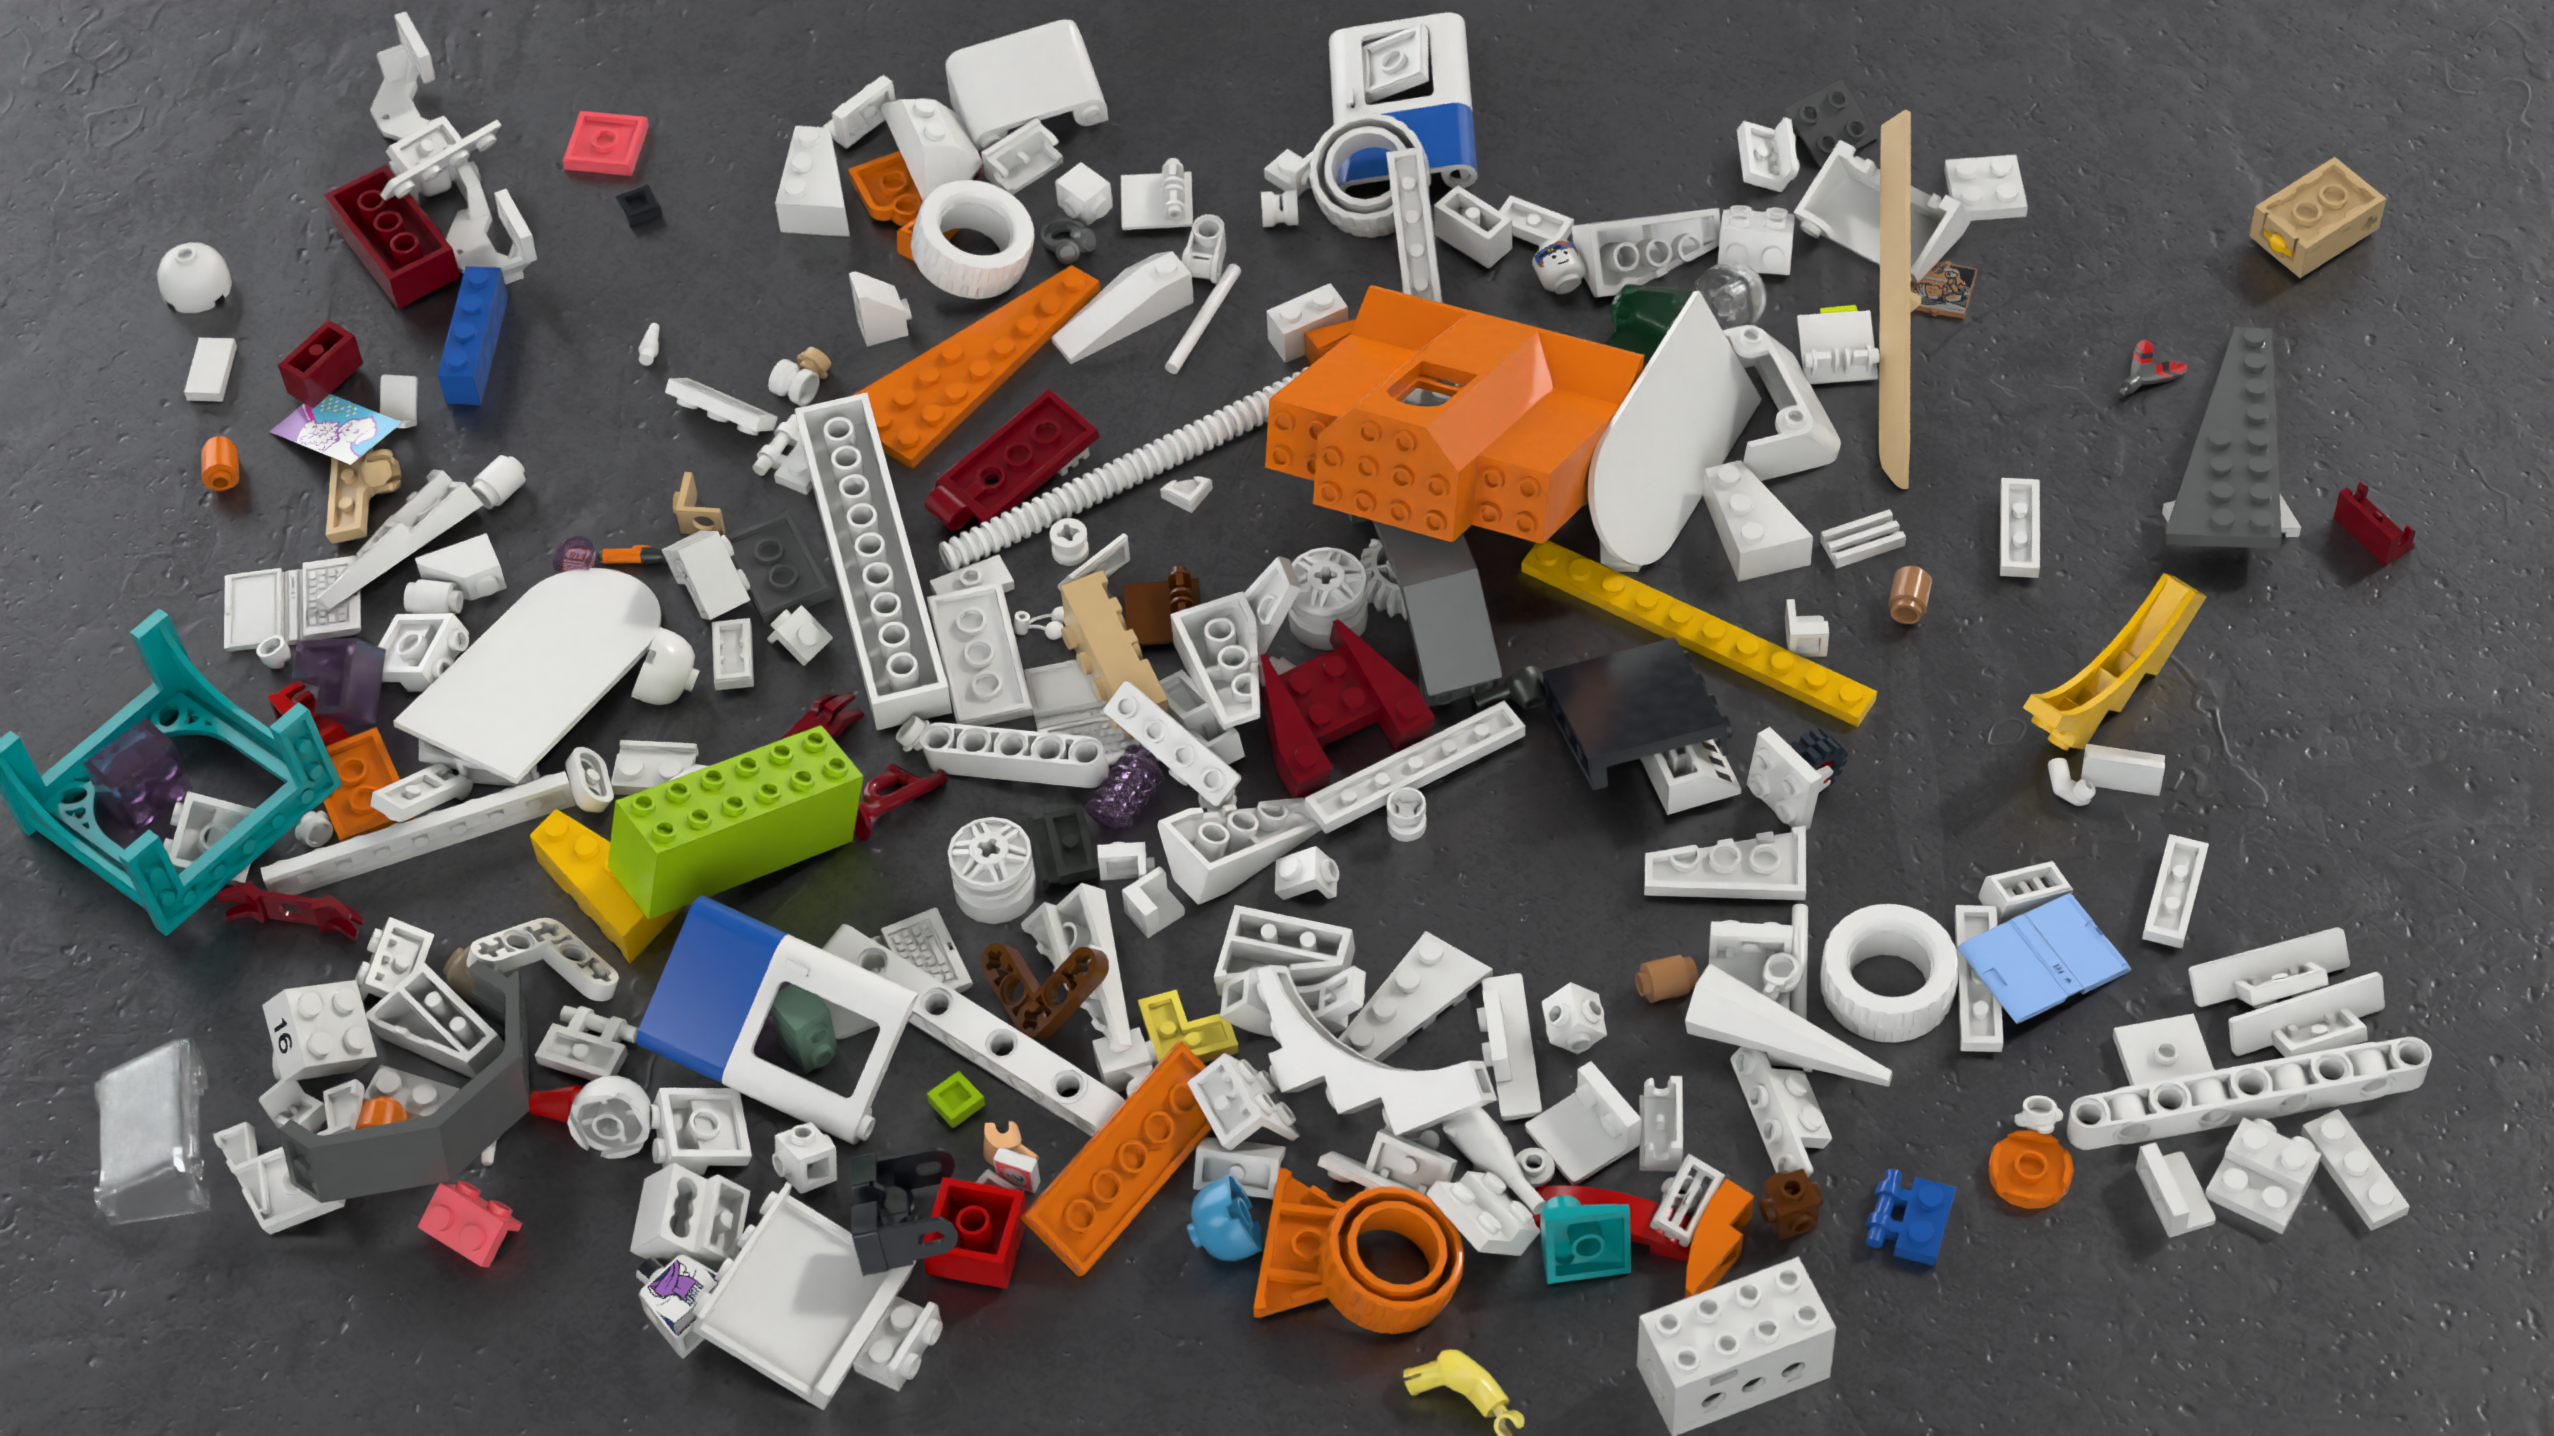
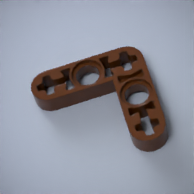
M993 943L986 947L982 954L981 969L1018 1031L1031 1039L1042 1041L1050 1038L1104 981L1109 970V960L1107 955L1101 950L1085 946L1079 947L1040 986L1015 947ZM1022 981L1024 994L1021 1000L1016 1002L1014 989L1017 983ZM1066 983L1068 996L1065 1002L1060 1004L1057 999L1058 990L1061 985Z

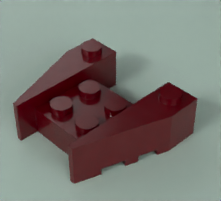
M1339 619L1333 621L1329 640L1334 648L1333 650L1280 675L1277 674L1266 653L1260 655L1258 665L1259 689L1264 703L1267 729L1274 753L1275 769L1292 798H1303L1329 785L1333 766L1322 750V747L1377 721L1397 753L1430 737L1435 720L1434 715L1417 687Z

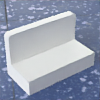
M2086 744L2081 779H2085L2086 782L2091 781L2095 787L2159 796L2165 771V755Z
M1205 1137L1196 1149L1193 1189L1201 1190L1216 1179L1232 1175L1240 1183L1247 1196L1274 1199L1279 1168L1285 1156L1286 1147L1242 1141L1230 1151L1221 1145L1218 1138Z
M2156 1142L2141 1146L2135 1169L2168 1237H2174L2214 1225L2216 1216L2185 1153L2179 1151L2162 1156Z

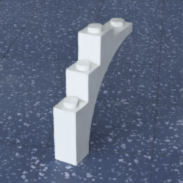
M1268 965L1256 970L1259 980L1257 983L1259 996L1270 1011L1272 1034L1282 1046L1281 1049L1268 1054L1272 1064L1270 1065V1075L1275 1085L1280 1088L1281 1093H1297L1326 1081L1328 1085L1326 1086V1096L1330 1105L1336 1109L1337 1114H1354L1383 1102L1382 1115L1384 1121L1395 1136L1415 1134L1497 1101L1484 1061H1466L1439 1070L1415 1071L1394 1068L1366 1058L1340 1042L1316 1019L1299 995L1286 966Z

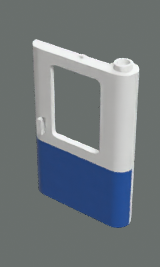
M1446 12L1335 31L1329 38L1334 125L1347 117L1363 113H1380L1381 115L1394 117L1396 120L1406 124L1417 135L1427 155L1430 174L1441 172L1444 183L1452 188H1455L1457 185L1466 188L1475 183L1477 180V162L1464 19L1456 13ZM1423 23L1430 34L1434 92L1426 97L1374 105L1366 104L1362 44L1381 40ZM1372 147L1352 154L1339 169L1337 177L1339 189L1345 193L1349 186L1390 180L1386 152L1391 151ZM1459 169L1461 178L1450 176L1451 172Z
M702 895L695 900L688 912L640 1024L636 1044L805 1123L812 1122L818 1129L855 1145L860 1139L866 1141L874 1128L875 1118L871 1117V1105L919 993ZM783 982H790L879 1024V1035L851 1097L845 1098L758 1058L754 1054L755 1043L779 987Z

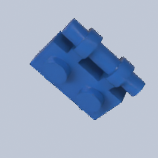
M1895 1169L1886 1170L1884 1180L1880 1181L1876 1188L1875 1198L1877 1199L1875 1211L1869 1214L1866 1223L1868 1231L1866 1244L1872 1248H1881L1884 1238L1895 1240L1894 1256L1935 1266L1955 1197L1956 1187L1915 1177L1910 1191L1900 1186L1902 1173ZM1893 1206L1906 1209L1902 1222L1891 1218Z

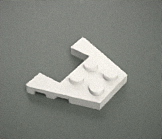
M354 1079L323 1091L328 1129L316 1134L330 1135L356 1130L355 1127L361 1112L365 1091L364 1085ZM243 1122L213 1134L217 1146L223 1150L227 1158V1165L238 1178L243 1188L241 1191L261 1228L270 1235L344 1207L345 1199L320 1203L292 1185L283 1147L258 1156L255 1129L248 1122Z

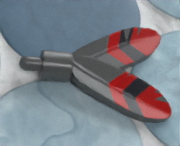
M2142 340L2135 347L2132 355L2130 376L2122 383L2120 394H2133L2142 384H2155L2177 379L2186 372L2187 365L2179 361H2166L2151 365L2154 354L2153 346L2148 340Z

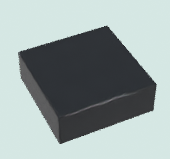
M649 185L616 196L617 205L630 228L663 216L661 206Z

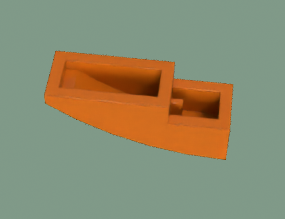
M1727 1178L1711 1198L1692 1240L1687 1264L1685 1299L1713 1289L1741 1256L1743 1234L1740 1231L1752 1218L1754 1196Z

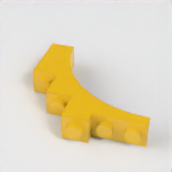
M2163 573L2147 599L2128 624L2086 668L2054 690L2043 694L2030 695L2023 708L2033 714L2031 721L2049 732L2050 735L2047 739L2061 749L2068 751L2072 747L2084 750L2108 710L2121 712L2144 674L2158 675L2207 596L2177 577Z

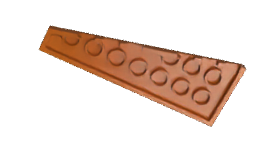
M1071 265L854 394H868L883 452L914 469L1100 291L1099 280Z

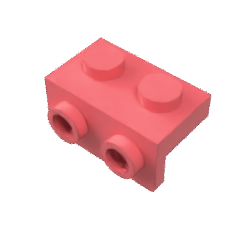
M459 1180L457 1185L440 1183L417 1227L480 1267H489L507 1231H519L522 1223L511 1217L513 1212L511 1208L494 1200H490V1202L485 1201L479 1197L481 1191L467 1182Z

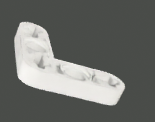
M538 918L477 939L471 944L466 961L468 968L479 960L492 969L497 968L506 973L543 959L580 993L595 1001H607L613 998L619 980L615 969L562 923L551 918ZM510 945H516L522 947L523 949H518ZM566 957L574 958V959H577V960H579V961H573V960H570V959H568V958H566Z

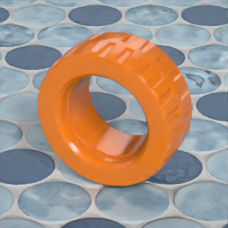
M1381 1186L1357 1193L1355 1197L1349 1198L1341 1209H1338L1321 1243L1318 1254V1273L1324 1292L1330 1299V1302L1348 1320L1374 1332L1400 1334L1415 1331L1422 1326H1426L1441 1314L1454 1295L1462 1276L1465 1252L1457 1227L1429 1197L1407 1188ZM1373 1230H1388L1399 1233L1409 1238L1421 1249L1428 1262L1429 1275L1425 1279L1410 1285L1391 1284L1381 1280L1364 1266L1357 1253L1356 1239L1361 1234Z

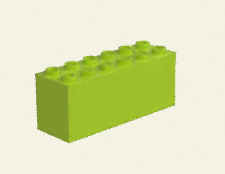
M822 725L616 800L608 868L648 920L694 903L699 896L709 897L852 842L864 776Z

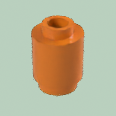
M223 436L210 438L201 450L202 482L212 490H229L239 482L238 449L232 440Z

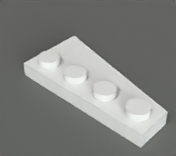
M1806 825L1793 827L1790 833L1774 835L1773 831L1756 834V839L1734 842L1733 838L1719 840L1717 845L1698 848L1697 845H1690L1645 853L1644 895L1805 900Z
M1425 931L1338 1040L1364 1057L1381 1063L1406 1044L1407 1038L1418 1029H1425L1435 1022L1436 1016L1451 1004L1455 1007L1467 997V992L1479 983L1482 985L1484 978L1493 977V969Z

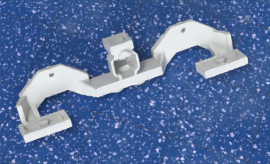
M406 11L394 15L402 44L377 53V59L384 80L370 109L371 115L382 135L396 141L436 120L430 121L421 118L412 102L418 89L416 82L418 73L424 83L436 79L430 53ZM466 159L456 167H452L449 164L442 168V173L432 181L426 183L424 180L415 183V188L409 193L418 205H420L418 193L426 197L434 196L449 190L452 181L456 183L465 199L468 208L457 212L446 237L447 242L453 248L460 273L464 274L466 266L499 267L502 270L505 285L524 278L523 270L532 261L537 260L533 236L507 189L495 192L494 194L499 218L513 241L509 256L497 253L487 236L492 218L479 182L481 177L474 161L468 162ZM390 161V168L396 177L402 174L394 162Z

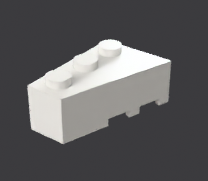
M1235 905L1214 974L1218 997H1222L1223 983L1248 969L1256 971L1268 965L1286 966L1295 986H1309L1324 982L1351 967L1355 953L1353 931L1349 928Z
M425 962L421 963L366 1013L369 1026L379 1038L470 1078L478 1075L505 1048V1043L499 1035Z

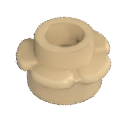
M808 347L805 352L798 354L797 361L800 370L809 369L817 373L821 379H825L828 376L826 371L830 368L831 361L822 351L814 347Z

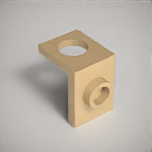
M684 472L680 492L676 491L673 496V512L677 515L681 534H694L700 530L718 531L720 536L725 535L721 509L695 507L697 490L693 473ZM699 516L707 517L714 522V525H700L694 518Z

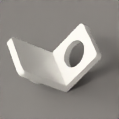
M382 375L380 414L402 422L396 428L417 426L418 378L416 376Z

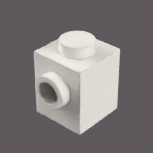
M1082 162L1055 181L1058 206L1070 218H1076L1087 227L1098 218L1105 216L1113 208L1110 183Z

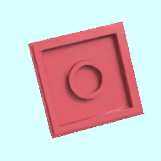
M580 111L562 161L564 170L632 176L649 127L647 117Z

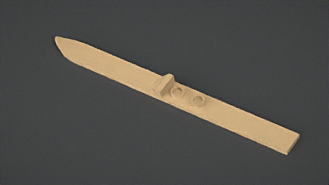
M1906 109L1881 125L1879 457L1883 470L1893 483L1901 489L1909 488L1910 313L1921 305V296L1910 291L1911 112Z

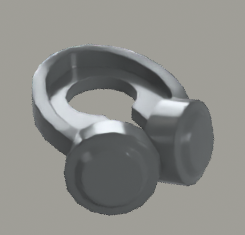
M1054 219L1046 223L1041 229L1040 235L1044 247L1056 252L1057 259L1065 264L1075 262L1080 252L1092 251L1096 245L1093 231L1085 228L1083 224L1074 219ZM1060 232H1071L1070 236L1072 239H1053Z

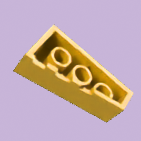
M555 809L530 834L538 863L566 893H569L574 898L587 917L590 916L595 921L605 937L610 942H614L630 964L682 910L681 907L648 920L608 868L610 842L558 809Z

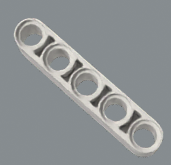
M933 723L923 729L920 734L922 749L930 769L934 772L942 769L946 774L1082 788L1101 786L1110 776V768L1103 746L1099 740L1093 737L952 723Z

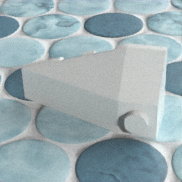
M1173 251L1156 253L1124 269L1052 336V342L1067 361L1073 364L1194 303L1192 274Z
M1243 591L1170 614L1175 648L1186 671L1222 728H1231L1261 718L1256 617Z
M1302 797L1260 801L1256 808L1237 809L1235 804L1223 805L1222 811L1205 813L1202 807L1189 808L1159 820L1157 826L1173 880L1198 905L1228 893L1276 861V859H1279L1322 830L1305 808V800Z

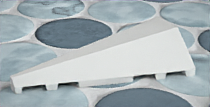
M432 470L426 476L429 482L418 493L414 491L406 498L407 503L394 515L390 516L356 553L359 559L348 570L346 568L342 569L336 575L337 580L323 593H320L316 599L330 610L484 504L465 482H454L444 470Z
M1081 883L1059 904L1053 905L1044 902L1021 923L1024 932L1034 937L1038 943L1036 945L1038 951L1046 955L1055 966L1054 972L1079 947L1085 946L1101 950L1107 955L1109 970L1106 978L1080 1007L1086 1009L1093 1018L1091 1023L1094 1028L1103 1032L1110 1041V1050L1118 1053L1129 1050L1133 1046L1106 892L1104 889ZM1064 983L1063 985L1065 986V988H1066L1067 991H1068L1067 984Z
M1709 964L1695 985L1685 1019L1687 1034L1767 1052L1768 1059L1887 1087L1890 1086L1893 1075L1891 1070L1721 969Z

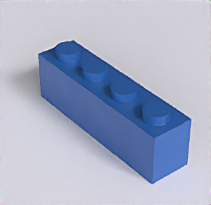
M465 267L437 374L446 404H482L508 300V292L502 270L499 267Z

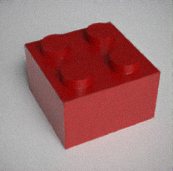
M943 1177L931 1217H942L949 1220L958 1232V1241L956 1246L947 1253L923 1258L926 1274L1008 1289L1026 1223L1021 1219V1216L1027 1211L1024 1191ZM941 1232L927 1233L923 1242L939 1240L944 1235Z

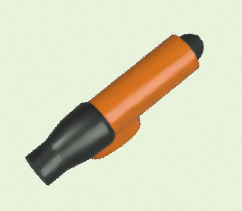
M634 545L632 548L603 549V551L596 555L597 559L604 564H653L666 561L662 549L653 548L648 545Z

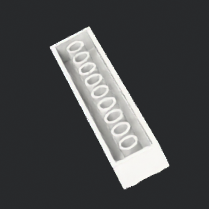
M862 393L795 408L800 440L876 729L881 730L902 725L914 715L924 720L952 713L948 684L868 394Z

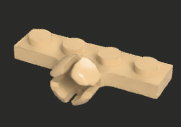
M372 447L351 465L332 458L326 536L331 544L366 537L371 497L375 494L382 495L394 492L400 487L401 470L398 460L392 457L393 453L391 450L379 449L373 451Z

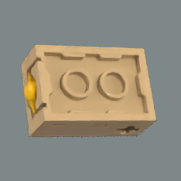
M2334 157L2256 205L2249 236L2301 278L2379 229L2386 198Z

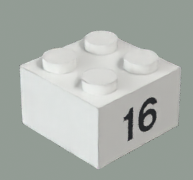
M356 980L284 989L262 1005L283 1082L355 1072L377 1057Z

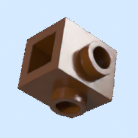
M1803 1168L1793 1172L1782 1171L1774 1174L1769 1180L1764 1181L1763 1198L1759 1199V1208L1764 1221L1767 1224L1770 1223L1778 1241L1817 1228L1819 1207L1823 1205V1197L1818 1184L1815 1181H1809Z

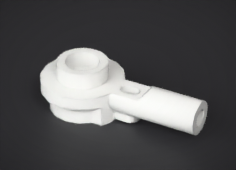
M1776 953L1770 956L1762 968V979L1765 987L1761 994L1776 1001L1780 993L1795 989L1801 983L1803 976L1802 966L1799 961L1787 953Z

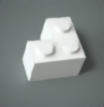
M700 530L662 549L677 584H685L702 619L711 620L750 600L747 590L750 589V584L741 569L736 570L731 560L734 551L725 535L720 536L718 531Z

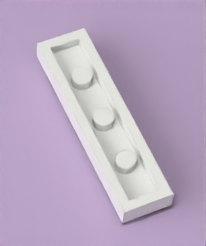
M1956 905L1954 917L1956 950L1959 960L1957 984L1960 1051L2002 1052V1006L1957 949L1961 943L1997 926L1996 906Z

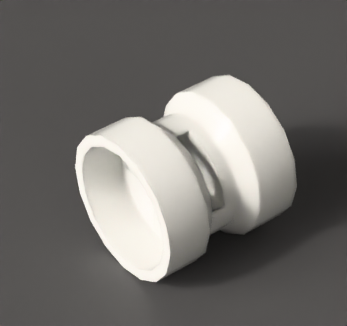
M1286 190L1283 194L1275 195L1272 191L1261 192L1263 227H1274L1277 223H1285L1288 226L1299 225L1297 190Z
M783 359L772 370L768 386L772 393L778 396L787 395L793 403L799 406H806L816 395L820 380L817 373L809 369L800 370L796 363Z
M1403 787L1394 790L1388 796L1386 802L1389 833L1395 839L1403 842L1419 839L1425 833L1427 827L1425 797L1415 788Z

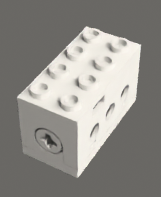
M1799 1257L1639 1316L1637 1367L1671 1435L1677 1436L1830 1378L1836 1327Z

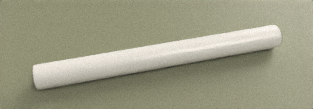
M1236 264L1228 265L1165 364L1168 372L1172 374L1178 373L1237 280L1241 269Z
M1795 904L1792 907L1793 940L1791 956L1796 958L1801 964L1803 976L1801 983L1791 990L1790 1011L1806 1020L1808 907L1804 904Z

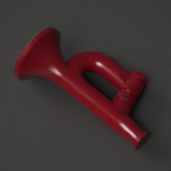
M890 764L885 773L871 779L864 785L862 789V800L864 802L859 801L854 834L862 841L868 840L871 837L872 827L880 816L932 791L941 784H946L948 782L946 773L939 769L937 773L920 778L895 764ZM896 784L903 786V788L888 795H878V793Z

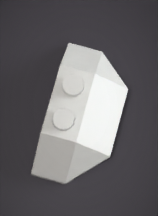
M900 99L882 103V113L923 201L933 190L944 184L973 179L981 168L982 159L961 115L934 99Z

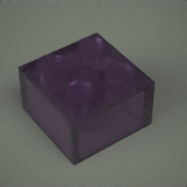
M147 718L83 764L102 808L130 835L142 826L149 824L154 817L173 803L180 801L187 794V791L193 789L175 744Z

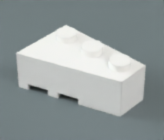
M795 126L775 202L781 232L850 237L830 128Z
M1741 460L1705 468L1703 498L1738 582L1811 565L1813 536Z

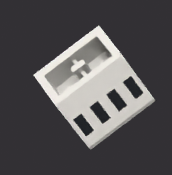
M1713 739L1640 758L1667 815L1741 794V787L1726 757L1722 756Z

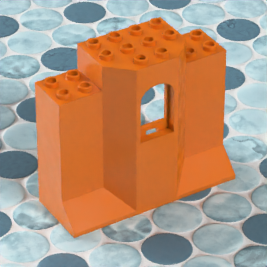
M1371 285L1368 287L1350 334L1269 399L1265 468L1314 481L1313 504L1444 541L1453 543L1471 525L1544 544L1588 501V476L1594 450L1603 432L1641 375L1644 355ZM1441 380L1456 383L1459 385L1454 387L1442 384ZM1416 388L1451 396L1446 403L1431 407L1415 406L1401 402Z

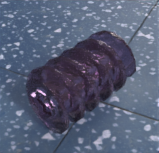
M1128 745L1124 755L1120 756L1116 766L1110 770L1108 777L1101 783L1100 789L1096 790L1092 800L1086 804V812L1089 816L1103 826L1129 830L1133 824L1132 819H1136L1141 813L1140 808L1145 807L1148 803V796H1153L1157 790L1156 785L1161 784L1165 779L1163 772L1158 767L1156 757L1141 745Z

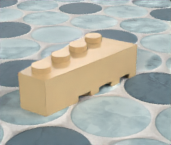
M1101 570L1061 585L1065 627L1061 628V634L1069 650L1075 649L1077 663L1084 676L1089 674L1092 678V688L1099 702L1105 701L1107 704L1122 683L1128 681L1169 714L1168 699L1148 659L1143 660L1142 651L1133 629L1127 630L1121 614L1123 609L1117 597L1108 598V579L1104 571ZM1109 717L1115 729L1120 727L1128 741L1134 739L1132 735Z

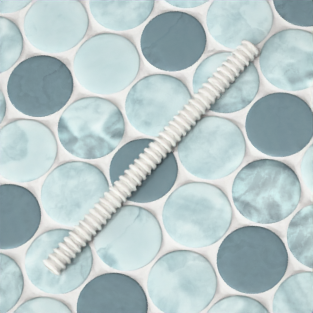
M1295 372L1292 378L1289 376L1283 378L1282 383L1276 381L1272 387H1264L1263 392H1254L1253 397L1250 395L1245 396L1243 402L1237 400L1233 403V407L1226 405L1223 411L1216 410L1213 416H1204L1203 421L1197 419L1193 422V426L1190 424L1185 425L1183 431L1176 429L1173 435H1164L1163 440L1155 439L1153 445L1147 443L1143 446V450L1140 448L1135 449L1133 455L1126 453L1123 455L1122 460L1120 458L1114 459L1112 465L1105 463L1102 470L1095 468L1093 469V474L1089 472L1083 474V479L1076 477L1073 479L1072 484L1069 482L1064 483L1062 489L1055 487L1052 489L1051 494L1049 492L1043 493L1041 499L1039 497L1032 498L1031 504L1024 502L1021 508H1012L1010 514L1003 512L1001 513V518H991V523L984 521L980 525L981 528L974 526L970 529V533L966 531L960 533V538L953 536L950 538L949 543L941 542L939 544V553L943 563L951 572L959 570L960 566L963 568L969 566L971 561L977 563L980 561L981 556L983 558L990 557L991 551L998 553L1000 552V547L1008 548L1012 541L1019 543L1021 537L1029 538L1031 537V532H1041V527L1048 529L1051 527L1052 522L1056 523L1062 520V517L1065 519L1071 518L1072 512L1079 514L1082 512L1083 507L1086 509L1091 508L1093 502L1096 504L1102 503L1103 497L1110 499L1113 493H1122L1123 488L1131 489L1133 483L1141 484L1143 478L1146 480L1153 478V473L1160 475L1163 473L1164 468L1166 470L1172 469L1174 463L1180 465L1183 463V459H1193V454L1197 456L1203 454V449L1206 451L1212 450L1213 444L1220 446L1223 444V440H1232L1233 435L1241 436L1243 430L1246 432L1251 431L1253 425L1256 427L1261 426L1263 420L1268 422L1269 399L1301 373Z

